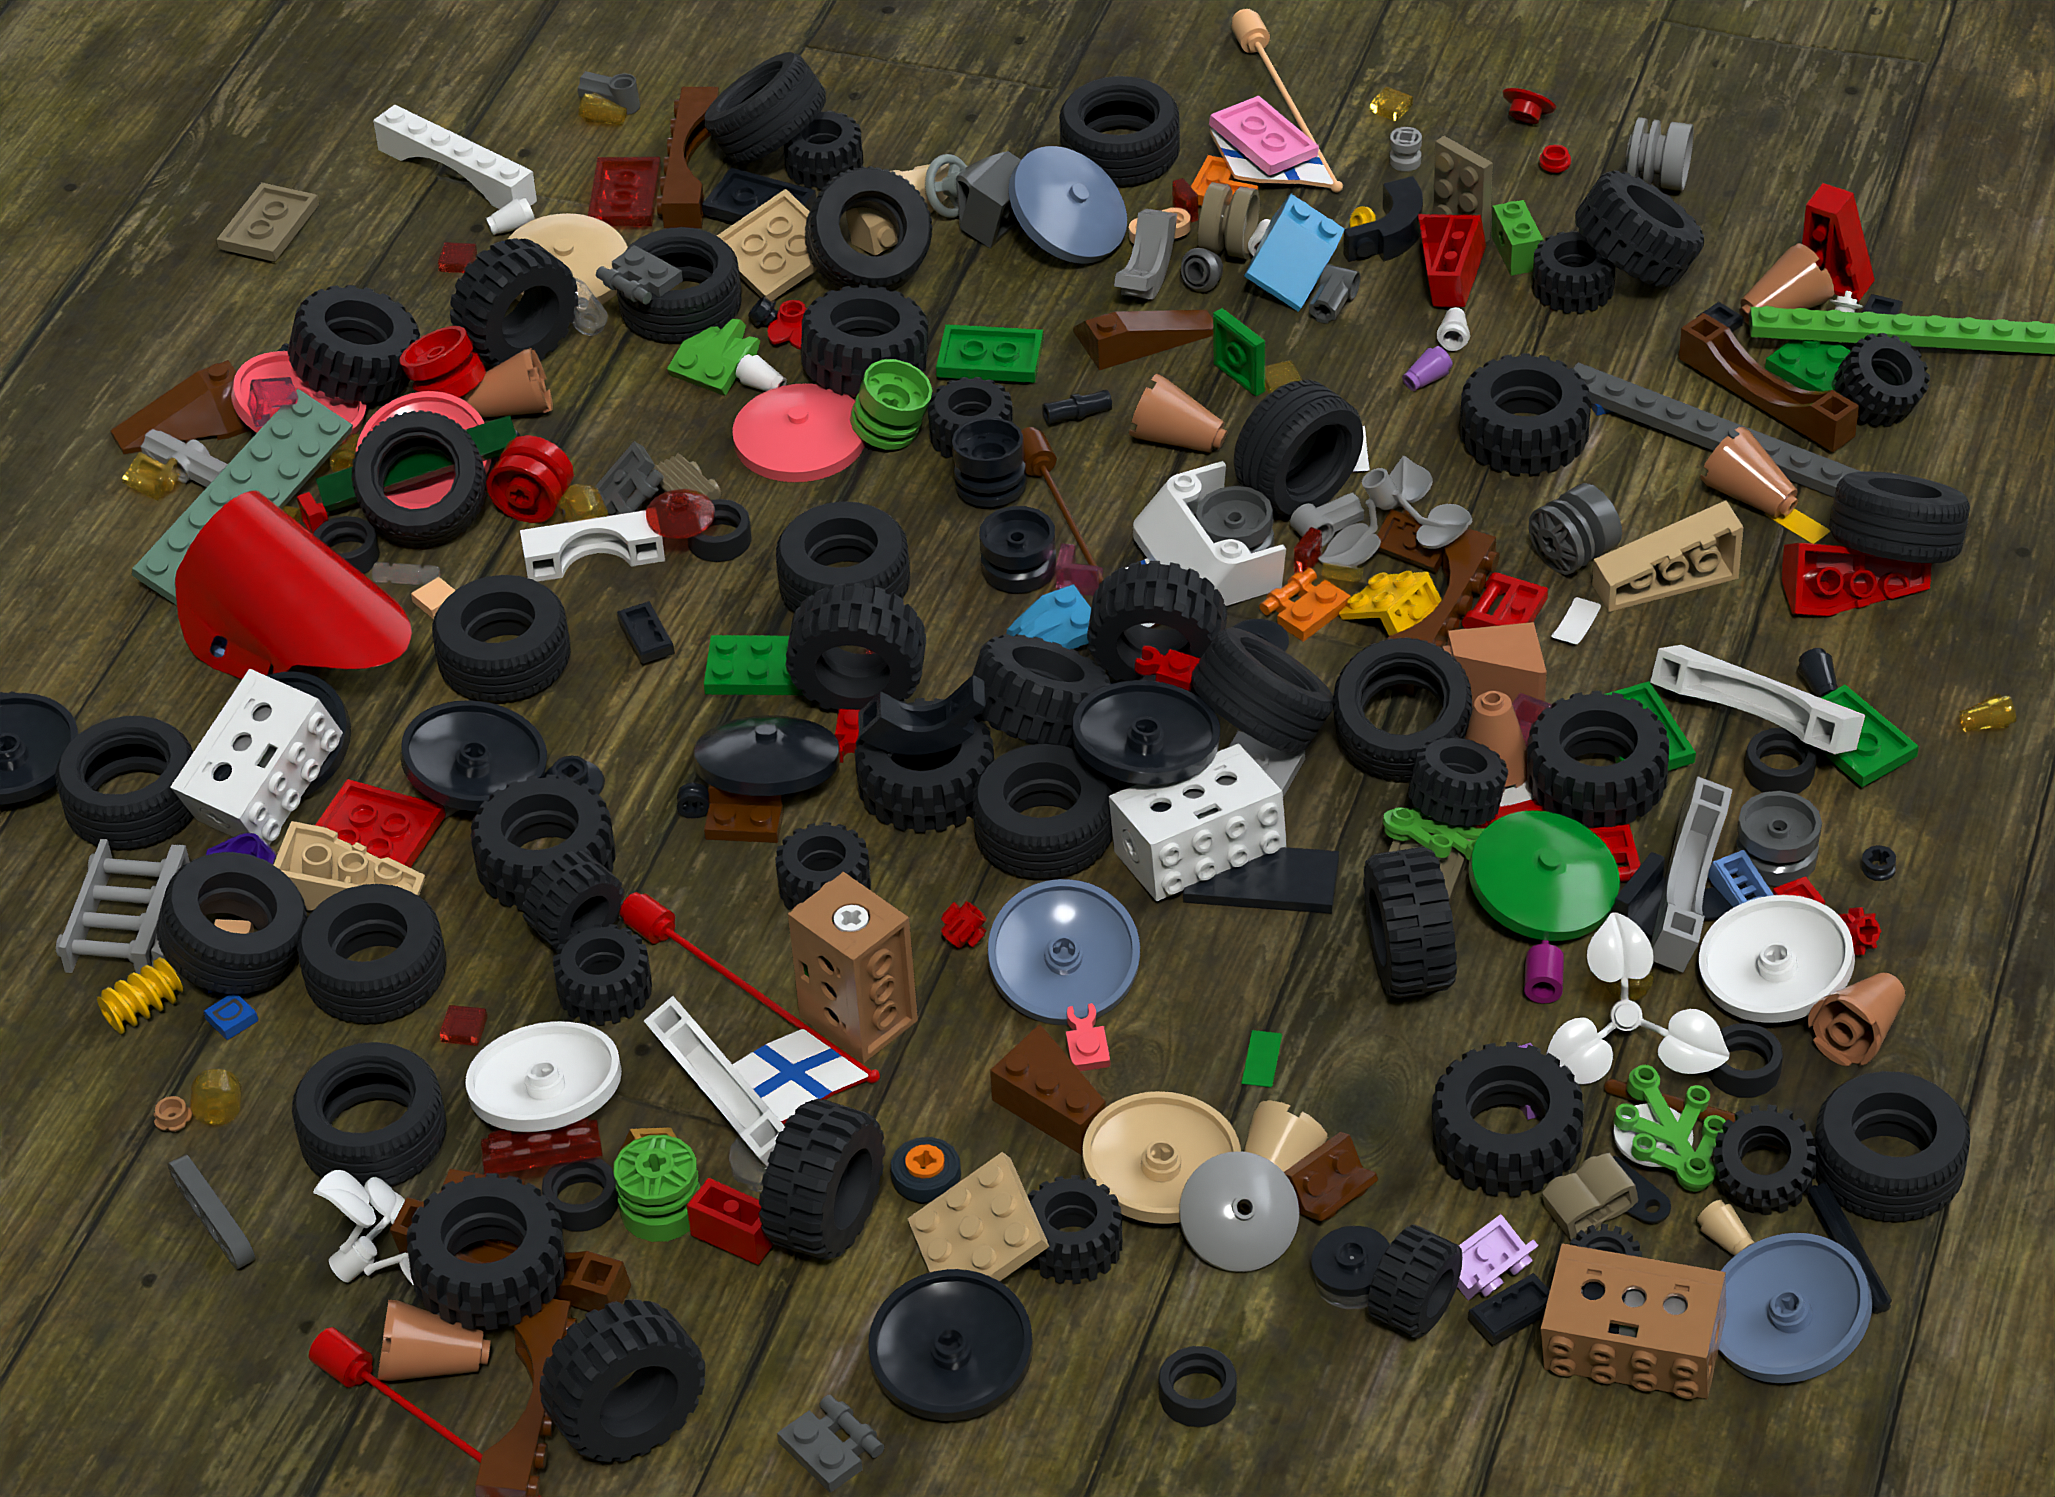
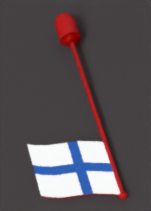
M638 892L630 894L624 900L620 909V916L629 928L652 944L665 941L670 937L800 1029L765 1044L732 1064L783 1124H785L789 1116L795 1115V1109L805 1104V1102L814 1099L826 1100L834 1094L865 1081L873 1084L879 1080L880 1073L877 1069L871 1071L674 932L675 914L648 894H640Z

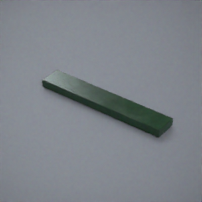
M510 415L466 429L475 442L482 461L500 456L507 444L517 437ZM429 449L411 451L399 457L388 469L384 480V493L454 471L455 464L443 453ZM352 467L316 478L326 512L358 502L352 486Z

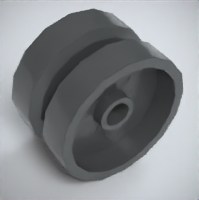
M1231 486L1217 489L1207 494L1199 502L1196 519L1213 543L1234 539L1245 544L1251 554L1275 547L1272 529L1273 510L1270 500L1261 492L1249 487Z
M1772 791L1750 798L1741 808L1738 819V837L1735 853L1745 850L1767 885L1780 886L1805 876L1808 877L1815 870L1818 860L1819 839L1822 827L1819 811L1809 800L1794 793Z

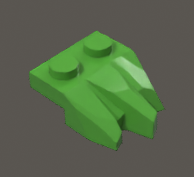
M731 319L722 329L718 326L710 327L686 339L681 344L667 370L673 377L726 396L736 379V369L739 362L747 354L757 355L760 340L755 337L742 339L746 325L740 319Z

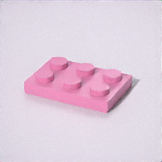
M1260 96L1210 115L1209 125L1269 176L1315 158L1318 155L1319 146Z

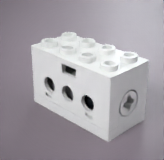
M249 669L170 788L197 821L232 837L244 833H254L270 845L280 834L281 827L291 811L298 807L301 796L311 781L317 778L320 767L330 752L337 747L343 732L318 698Z
M1239 743L1217 752L1213 761L1204 770L1192 777L1167 784H1137L1109 796L1114 852L1156 901L1184 890V887L1201 880H1209L1218 873L1233 867H1241L1250 860L1265 854L1275 853L1280 848L1287 847L1283 792Z

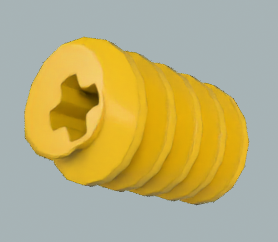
M159 957L153 961V967L145 965L140 969V974L133 972L128 975L127 982L119 980L115 983L114 989L108 987L102 990L101 997H97V1002L107 1022L121 1035L125 1033L122 1021L126 1020L135 1027L138 1025L136 1013L139 1012L145 1019L151 1017L149 1005H152L159 1012L164 1010L161 998L164 997L171 1004L176 1003L174 991L178 990L182 993L183 986L171 965L164 958Z

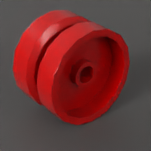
M448 326L422 336L405 349L400 357V364L406 376L414 381L413 388L415 393L437 391L459 398L475 388L486 374L485 366L478 353L472 351L471 339L465 328L460 326Z
M531 435L519 436L507 444L499 461L496 462L486 481L487 491L494 504L506 515L518 521L528 523L544 522L554 514L561 498L570 487L574 478L573 465L567 455L548 440Z

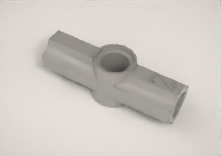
M154 429L145 435L144 442L141 445L144 456L166 466L169 473L181 483H187L191 479L208 487L228 465L210 456L206 447L197 440L192 439L184 443L162 431Z

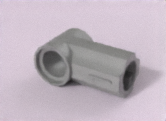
M1352 492L1317 508L1313 504H1303L1292 514L1290 524L1310 546L1321 548L1329 543L1336 531L1363 520L1364 510L1359 498Z

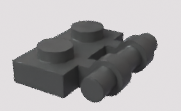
M635 245L614 259L611 269L601 266L596 271V277L602 280L606 287L611 290L618 289L624 292V296L633 302L640 301L643 304L650 302L652 293L661 297L683 281L681 270Z
M634 441L591 492L602 510L611 515L615 512V515L638 512L637 509L647 497L652 498L658 491L657 486L664 479V476L658 470L653 469L655 464L645 448Z
M827 1395L819 1404L820 1408L827 1414L825 1417L819 1420L809 1410L780 1430L777 1436L778 1443L831 1493L863 1470L862 1460L858 1455L866 1451L871 1457L876 1458L883 1452L884 1445L877 1439L876 1431L868 1424H861L853 1416V1410L845 1402H838L832 1395ZM841 1428L850 1436L845 1442H842L834 1434Z

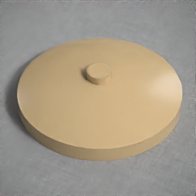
M554 214L534 219L518 228L509 236L508 239L525 238L538 243L569 267L573 277L576 279L578 288L576 292L578 294V306L574 307L575 312H582L600 306L617 294V290H611L606 287L603 281L596 277V271L599 267L604 266L607 269H611L612 261L623 254L628 248L622 236L607 223L586 215ZM524 291L516 297L518 301L521 300Z
M1144 1092L1115 1101L1093 1119L1083 1141L1082 1166L1086 1179L1088 1177L1095 1179L1097 1186L1105 1184L1110 1188L1109 1194L1116 1195L1121 1207V1214L1149 1223H1180V1197L1192 1173L1210 1158L1227 1152H1241V1147L1237 1134L1227 1119L1203 1101L1173 1092Z

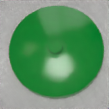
M1521 811L1495 820L1478 837L1469 861L1470 883L1482 907L1505 927L1535 939L1563 941L1578 938L1594 931L1610 915L1615 904V898L1619 893L1620 876L1618 866L1606 844L1583 824L1556 813Z

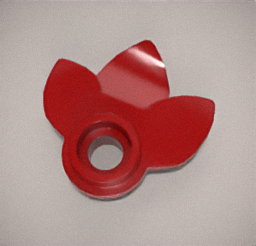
M788 300L781 304L777 312V319L768 326L767 330L768 339L772 344L789 341L793 347L801 349L802 319L807 309L803 302Z

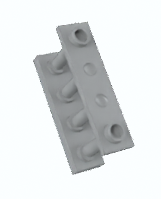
M100 839L95 854L92 853L89 857L88 872L65 931L58 936L56 942V953L58 957H61L66 973H73L79 955L128 958L134 964L135 972L140 974V969L145 965L153 967L151 949L157 942L156 929L160 908L170 879L183 865L190 863L186 846L171 845L167 858L162 859L161 862L113 859L108 840ZM111 873L159 877L156 886H152L151 889L106 886ZM101 900L149 904L146 913H142L141 916L96 913ZM90 927L139 931L136 940H132L130 944L85 940Z

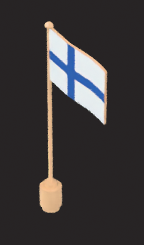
M1250 9L1239 10L1233 16L1231 25L1239 44L1247 53L1259 52L1302 132L1315 142L1264 50L1270 41V34L1259 14ZM1210 128L1209 132L1234 179L1257 183L1305 184L1331 188L1335 193L1340 192L1343 188L1342 182L1336 180L1320 149L1318 150L1317 157L1269 176L1215 129Z

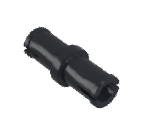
M1108 390L1083 396L1077 393L1070 395L1069 399L1044 403L1042 405V413L1048 425L1071 418L1077 421L1084 419L1085 415L1112 410V399Z

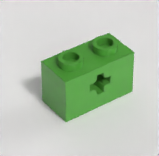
M1524 200L1492 206L1491 237L1510 275L1533 272L1534 252L1537 249V245L1543 241V238Z

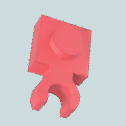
M1092 1003L1088 1004V1016L1083 1019L1077 1018L1074 1015L1073 1006L1068 1007L1067 1023L1073 1029V1031H1066L1069 1059L1079 1071L1110 1067V1056L1104 1026L1094 1027L1096 1023L1095 1006Z

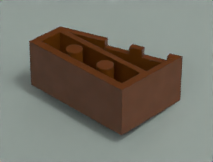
M1039 1024L990 1069L992 1101L1082 1155L1086 1131L1093 1119L1106 1108V1101L1041 1024Z

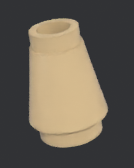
M1716 1200L1708 1205L1697 1218V1222L1702 1226L1701 1232L1734 1256L1755 1243L1732 1205H1725L1722 1200Z

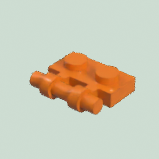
M1311 568L1302 573H1295L1288 579V584L1281 589L1275 588L1267 594V599L1259 605L1260 610L1265 615L1277 611L1279 613L1277 615V624L1303 642L1336 618L1339 612L1348 604L1347 601L1351 597V595L1327 580L1322 581L1317 586L1312 585L1311 583L1317 579V574ZM1295 595L1301 597L1296 602L1289 600Z

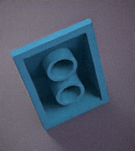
M1290 194L1273 215L1244 277L1299 312L1333 255L1345 229L1309 206L1306 202Z

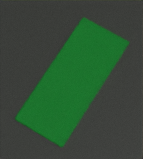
M1252 1030L1242 1084L1264 1087L1273 1086L1282 1033Z

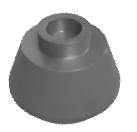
M1204 248L1191 249L1184 255L1181 262L1182 278L1186 285L1196 292L1211 290L1223 274V264L1220 257Z

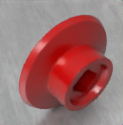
M1506 88L1502 92L1504 99L1511 104L1509 115L1518 121L1537 124L1541 114H1551L1556 110V105L1551 100L1535 92L1520 88Z

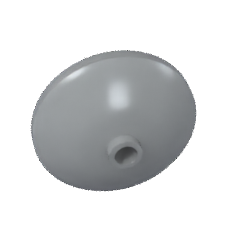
M1227 1152L1205 1161L1189 1177L1180 1197L1179 1219L1182 1232L1188 1244L1205 1262L1225 1271L1251 1272L1271 1264L1290 1246L1298 1227L1299 1205L1296 1192L1290 1180L1273 1162L1249 1152ZM1245 1201L1249 1204L1250 1213L1248 1215H1242L1238 1212V1202Z

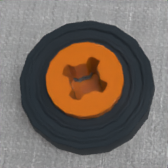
M933 1137L915 1138L905 1142L895 1151L890 1163L891 1181L898 1193L908 1200L920 1203L932 1202L959 1183L961 1178L960 1158L954 1147L944 1140Z

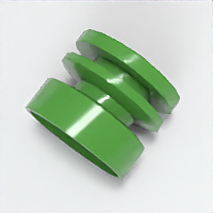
M885 359L872 363L865 371L859 393L851 410L850 422L853 430L862 440L874 447L895 450L909 446L917 437L923 416L931 400L932 387L929 379L920 369L900 360Z
M648 1135L628 1144L620 1151L614 1162V1180L618 1194L620 1217L625 1228L637 1238L651 1242L670 1241L690 1231L687 1204L700 1189V1184L698 1182L699 1174L696 1157L691 1147L682 1140L668 1135Z

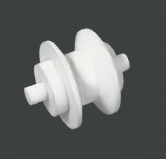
M1845 291L1844 297L1837 296V300L1830 299V302L1835 305V310L1842 312H1855L1856 309L1863 308L1862 305L1857 304V299L1851 298L1852 292Z

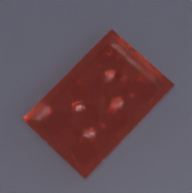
M598 157L588 216L599 219L610 226H652L661 172L660 157Z
M587 1117L556 1129L511 1134L509 1130H500L490 1133L488 1138L481 1139L485 1176L486 1173L501 1174L603 1156L597 1120L589 1121Z

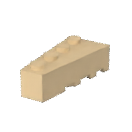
M1725 500L1595 558L1592 586L1608 612L1739 579L1743 525Z

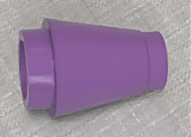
M1439 346L1433 349L1427 348L1407 373L1402 376L1403 382L1411 391H1416L1447 376L1449 369L1453 366L1452 360L1448 353Z

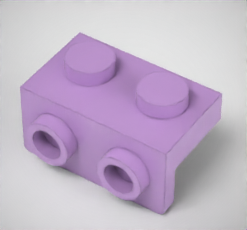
M1500 1214L1459 1245L1462 1248L1463 1260L1457 1287L1468 1301L1479 1292L1486 1298L1504 1283L1500 1276L1508 1270L1515 1276L1533 1261L1529 1254L1538 1247V1244L1533 1239L1525 1245Z

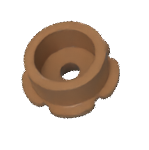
M166 1097L160 1100L155 1107V1126L162 1131H179L186 1126V1122L191 1120L192 1111L189 1107H186L185 1101L180 1097Z

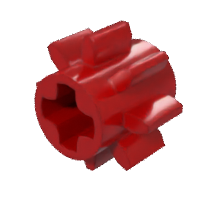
M967 901L961 907L953 902L940 918L945 923L941 928L942 934L958 948H962L966 942L974 948L987 931L982 927L986 922V917L976 906Z
M1863 907L1849 908L1847 914H1838L1850 931L1855 955H1865V949L1877 948L1876 941L1882 931L1875 919V913L1864 914Z

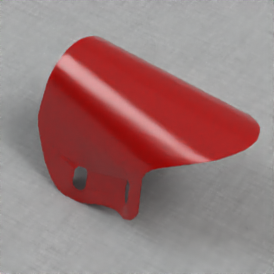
M256 490L238 495L213 515L189 546L176 571L175 591L178 619L184 639L190 650L198 659L211 668L239 679H243L249 669L266 676L271 663L273 665V674L288 672L295 665L341 669L375 667L392 662L406 651L411 640L412 630L409 619L403 608L392 596ZM216 636L227 639V646L222 657H215L210 652V647Z

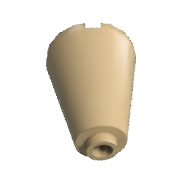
M1271 1100L1262 1101L1253 1113L1244 1152L1260 1155L1273 1162L1284 1172L1326 1142L1328 1138L1326 1131L1310 1115L1302 1111L1300 1116L1297 1117L1287 1112L1290 1107L1288 1104ZM1238 1202V1206L1243 1211L1250 1213V1206L1247 1202Z

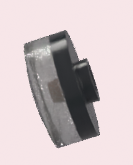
M1364 1226L1341 1227L1325 1235L1315 1246L1311 1259L1316 1288L1322 1298L1328 1303L1344 1309L1368 1307L1372 1279L1382 1256L1390 1245L1387 1239L1378 1231Z

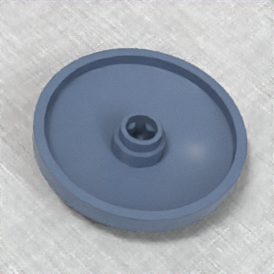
M1045 146L1029 152L1014 168L1009 180L1011 207L1023 230L1045 251L1069 262L1087 264L1103 260L1122 242L1127 228V213L1124 201L1108 174L1088 157L1068 148Z
M1058 879L1044 881L1017 893L1002 907L996 916L988 940L989 969L1001 995L1019 1012L1032 1019L1049 1024L1068 1025L1067 1009L1070 1006H1073L1074 1015L1080 1019L1088 1016V1004L1090 1003L1095 1006L1096 1018L1108 1013L1127 995L1135 981L1139 967V936L1128 911L1115 897L1105 890L1077 880Z
M1788 1233L1768 1237L1740 1251L1721 1270L1726 1272V1318L1718 1351L1733 1368L1753 1379L1771 1383H1792L1817 1377L1844 1361L1859 1345L1868 1328L1872 1313V1295L1865 1273L1859 1262L1847 1249L1828 1238L1807 1233Z

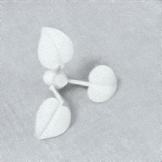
M1611 913L1592 937L1587 950L1588 965L1599 979L1606 982H1615L1621 979V1000L1616 1002L1610 1010L1611 1022L1597 1033L1595 1025L1587 1018L1569 1020L1556 1031L1549 1044L1547 1053L1554 1055L1560 1060V1067L1563 1065L1567 1066L1575 1075L1574 1081L1578 1084L1596 1082L1607 1074L1613 1060L1612 1048L1603 1038L1615 1028L1631 1031L1640 1025L1665 1036L1659 1044L1658 1056L1667 1067L1676 1072L1685 1074L1703 1073L1725 1063L1729 1059V1051L1725 1045L1722 1033L1714 1019L1705 1012L1697 1009L1679 1011L1670 1019L1668 1030L1642 1019L1641 1008L1628 998V978L1642 979L1649 974L1653 965L1652 946L1645 933L1637 924L1619 913Z
M334 1170L325 1175L319 1181L313 1193L331 1201L357 1224L347 1241L329 1258V1265L336 1276L342 1281L349 1283L363 1271L369 1276L375 1270L399 1263L403 1273L413 1285L408 1253H402L374 1263L377 1249L372 1243V1240L389 1222L394 1223L405 1199L377 1177L370 1178L363 1187L352 1175L343 1170ZM373 1206L384 1217L366 1236H361L358 1239L363 1228L371 1227L376 1221Z

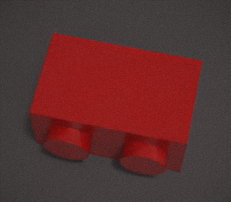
M708 1178L687 1204L691 1235L757 1265H759L774 1245L761 1228L763 1225L759 1219L761 1206L759 1205V1200Z

